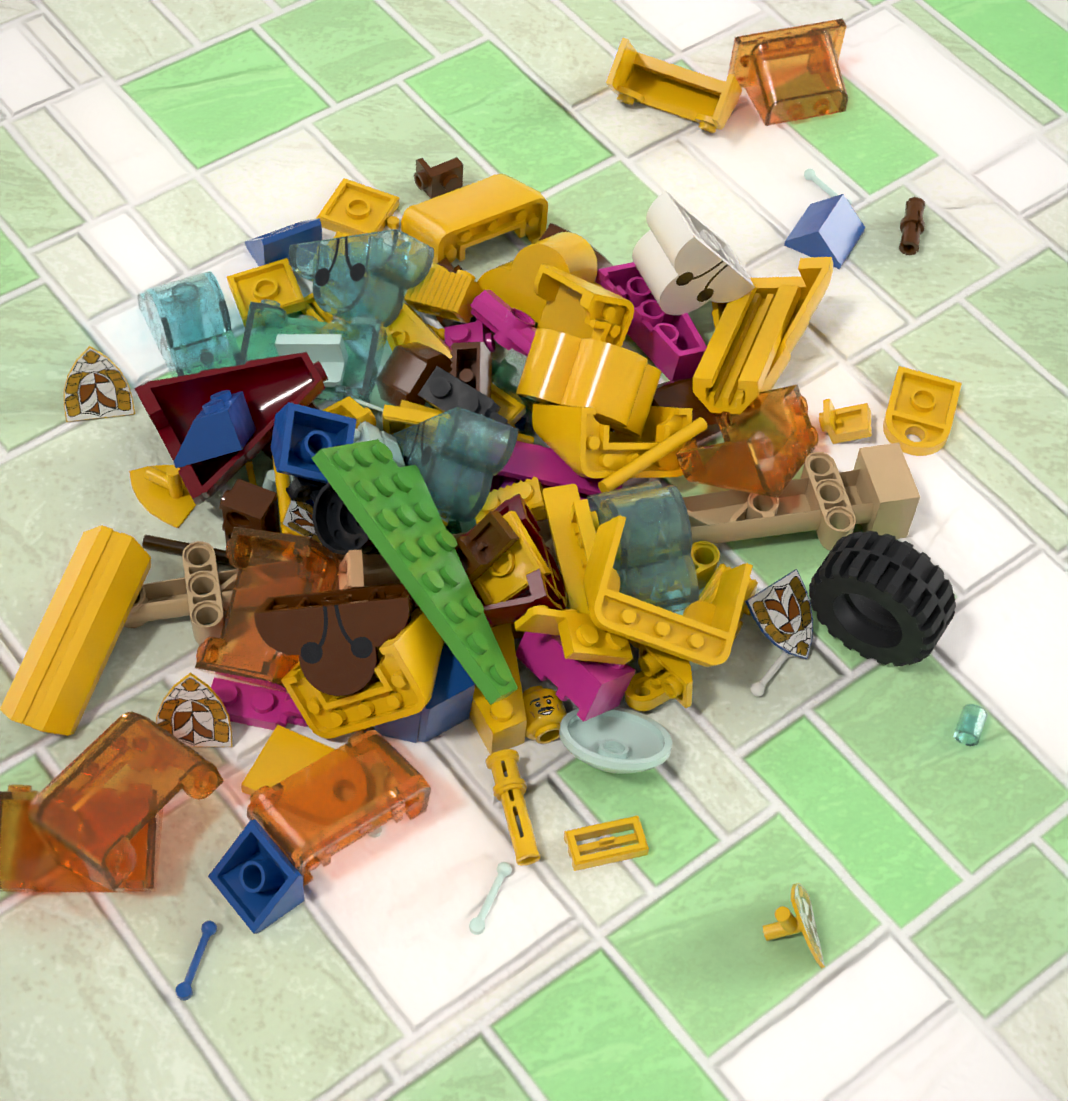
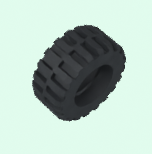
M860 531L839 539L811 578L809 597L812 609L817 612V619L821 625L827 626L828 633L834 638L840 639L845 647L850 650H856L860 653V656L866 659L873 658L877 660V663L884 665L893 663L894 666L911 665L920 662L931 654L955 615L956 602L952 585L949 579L944 578V571L939 565L935 566L927 554L918 552L913 548L914 545L909 542H900L896 540V536L887 533L878 535L877 531L863 533Z

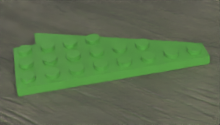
M378 439L323 448L318 451L311 459L489 704H494L511 695L518 689L516 682L484 614V607L477 598L455 550L457 541L446 530L416 464L399 468L392 459L391 450Z

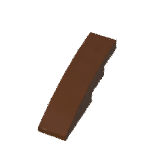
M498 510L490 511L468 535L460 536L456 539L457 546L455 550L471 584L519 539Z

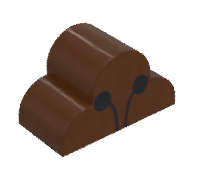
M398 583L268 597L254 613L258 633L267 645L283 654L299 655L301 670L307 681L314 688L328 695L345 696L359 691L370 681L375 672L374 669L383 657L379 648L387 640L394 639L404 629L415 608L416 602L404 585Z

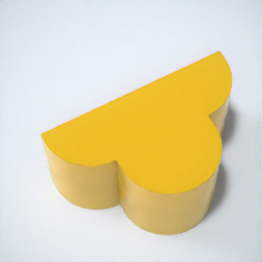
M571 232L557 233L524 247L517 253L514 260L485 272L477 281V284L483 291L491 290L511 308L521 310L537 323H539L547 301L537 296L534 291L535 278L541 264L556 267L603 288L595 282L598 267L593 248L583 237Z
M537 328L516 394L543 404L596 407V415L593 416L600 424L610 425V428L634 437H641L662 372L658 368L647 364L648 359L623 347L593 339H581L555 330Z

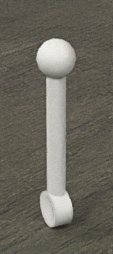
M782 650L780 657L759 682L752 684L751 693L754 696L763 695L765 685L785 660L794 656Z

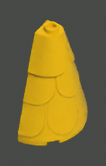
M832 257L800 258L798 270L801 276L750 278L757 287L755 293H760L763 299H766L767 294L776 295L780 285H799L801 295L760 393L744 411H753L762 406L788 365L791 352L807 329L809 320L828 289L834 267ZM711 301L713 307L711 312L715 328L728 302L717 303Z

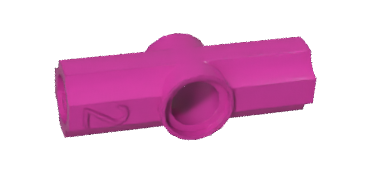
M484 290L471 303V313L495 333L493 338L499 345L512 352H517L527 360L536 332L534 327L535 321L521 310L511 308L491 290Z

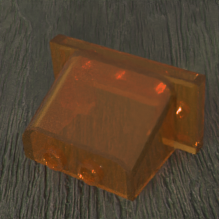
M843 19L734 38L728 74L735 75L741 88H745L765 126L846 111L848 94L838 62L847 28Z

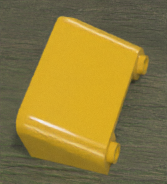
M495 174L419 204L409 206L401 219V233L427 267H430L431 263L437 264L446 257L451 263L456 258L460 262L465 260L466 248L512 230L519 238L526 235L532 244L538 242L546 231L548 201L539 191L506 174Z
M541 264L535 278L534 291L537 296L547 301L537 328L555 330L581 339H593L622 347L634 315V305L632 302L556 267ZM523 359L510 360L523 367L526 363V360ZM496 383V386L526 408L531 411L533 410V403L524 399L523 396L516 394V390Z
M533 404L532 424L535 433L579 476L585 478H607L692 422L693 408L651 406L641 437H634L615 429L614 432H609L610 425L600 424L595 420L593 415H596V407ZM691 439L632 478L682 476L687 472L690 465Z
M417 606L411 614V621L394 639L387 640L379 648L383 657L374 669L375 672L370 681L359 691L345 696H333L317 690L305 678L301 670L300 661L281 679V682L313 733L325 739L339 737L421 712L432 697L444 640L420 607Z

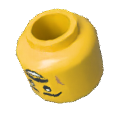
M533 686L523 692L527 717L526 738L544 744L560 737V724L567 712L562 700L555 695L557 691L543 688L542 686Z

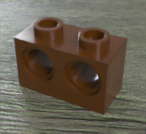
M237 479L231 491L226 490L220 501V510L223 513L222 530L225 531L226 546L248 555L266 558L280 536L277 493Z

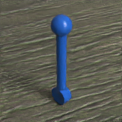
M205 921L201 926L203 934L184 982L178 984L175 990L180 1000L185 1001L192 996L191 984L210 936L214 935L217 931V925L213 921Z

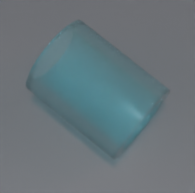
M965 705L960 714L954 738L959 743L967 746L977 745L988 717L987 711L978 705Z

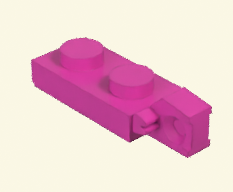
M214 677L211 688L222 700L231 722L269 730H275L277 725L286 727L287 723L307 727L306 721L289 693Z

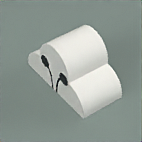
M666 190L654 200L646 216L650 230L635 245L632 259L663 312L669 315L690 313L703 306L709 300L717 303L731 302L743 297L755 288L725 240Z

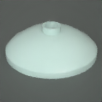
M616 707L583 722L577 716L578 708L566 714L560 724V739L569 752L584 763L601 771L616 774L647 771L665 762L671 753L672 739L668 731L650 717L632 710Z

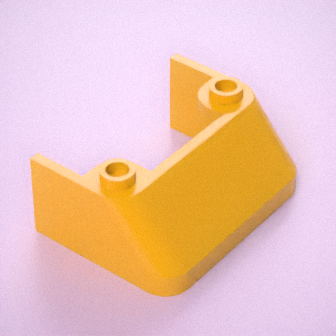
M623 37L606 81L609 88L618 95V101L628 105H633L635 101L700 123L698 128L710 133H715L716 129L723 130L742 93V88L733 74L729 73L725 82L637 52L630 41Z
M619 515L599 525L583 580L589 615L594 625L607 632L705 667H713L724 663L731 653L753 565L745 563L722 572L714 604L702 600L695 601L685 608L683 615H679L619 593L621 581L617 571L613 568L626 517Z

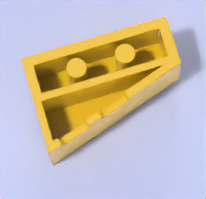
M511 623L494 626L491 629L518 689L508 697L491 705L476 684L473 694L470 719L489 754L499 750L510 749L525 742L527 717Z

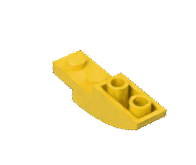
M651 600L647 601V603L655 605ZM638 642L631 643L633 647L639 648L638 664L642 672L648 677L653 676L656 678L671 699H676L685 708L692 705L693 685L690 661Z

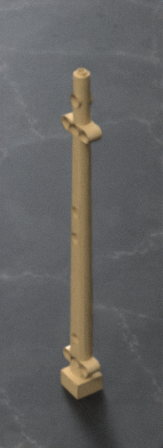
M898 442L859 448L852 471L839 472L833 457L824 452H814L806 457L801 479L672 499L675 510L673 544V516L668 507V500L596 511L599 525L619 515L626 517L616 557L676 549L677 542L680 538H683V534L687 536L689 545L699 541L716 544L816 530L822 546L831 551L839 539L853 533L855 524H861L863 532L877 531L878 535L887 533L896 536V539L907 538L920 495ZM548 519L537 521L541 528L539 533L543 537L546 547H550L555 561L559 565ZM467 532L452 535L455 537V539H457L461 535H465ZM196 541L187 545L183 550L182 559L185 577L143 584L124 627L137 628L144 625L147 621L190 616L195 641L203 647H215L226 638L224 611L261 606L268 597L339 590L338 567L345 555L333 553L328 554L326 558L315 556L218 572L213 547L209 543ZM683 542L679 544L678 549L684 548ZM362 554L364 587L402 583L382 555Z

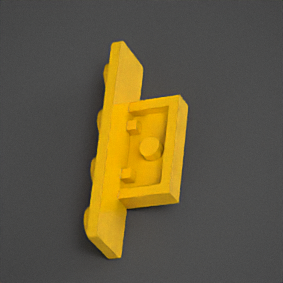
M576 484L544 488L542 497L569 609H576L579 613L589 614L583 580L599 526L596 511H590L588 499L580 500Z
M538 605L529 608L525 615L514 622L516 631L559 635L565 659L625 665L633 659L630 643L635 641L598 628L592 622L589 614L579 613L576 609L562 611L549 609L545 605Z

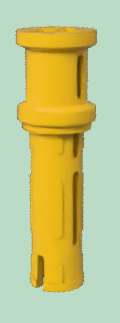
M512 749L499 750L490 754L485 761L487 768L492 771L495 782L493 794L502 802L517 865H530L539 861L541 857L537 850L531 820L524 799L527 784L520 777L517 765L519 754L516 750ZM505 771H507L508 777H505ZM516 815H519L524 834L523 837L520 836Z

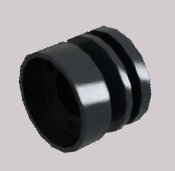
M328 482L319 491L313 506L312 520L314 530L321 544L337 554L346 555L349 550H362V554L381 555Z

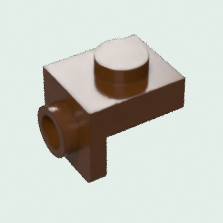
M456 157L430 167L423 158H419L416 160L415 183L420 190L425 191L430 199L463 187L464 164Z

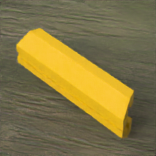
M754 284L755 288L749 293L727 303L693 376V393L711 413L730 412V414L740 415L758 397L800 298L801 290L799 285H780L776 295L767 294L766 299H763L760 293H755L757 287Z
M103 525L83 532L0 707V710L10 720L30 726L41 732L67 736L75 733L151 568V556L133 536L113 531V529Z

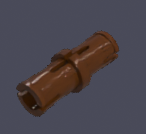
M919 197L909 198V201H906L905 216L900 222L902 236L899 250L905 255H915L916 251H919L920 235L924 232L925 222L923 220L925 201Z

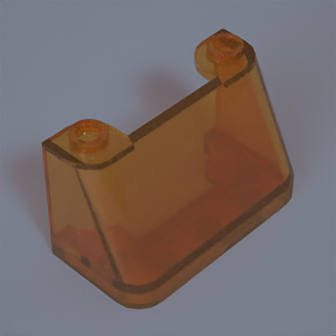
M234 526L231 538L226 545V555L229 558L230 564L238 569L220 638L210 636L200 644L196 654L195 668L204 673L288 693L281 679L299 662V655L283 654L267 645L258 633L254 613L268 597L335 590L339 576V559L335 553L311 537Z
M126 712L35 796L28 809V818L57 865L115 891L131 875L136 865L137 855L130 840L182 788L189 797L201 800L211 795L224 780L212 762L153 720L136 712Z
M367 729L355 732L348 739V743L271 788L269 786L259 788L249 798L251 802L247 807L248 819H256L303 876V886L313 881L310 871L316 869L320 864L326 867L331 863V856L392 819L395 823H398L403 819L404 813H406L410 820H413L427 811L431 786L423 775L377 730L367 731Z

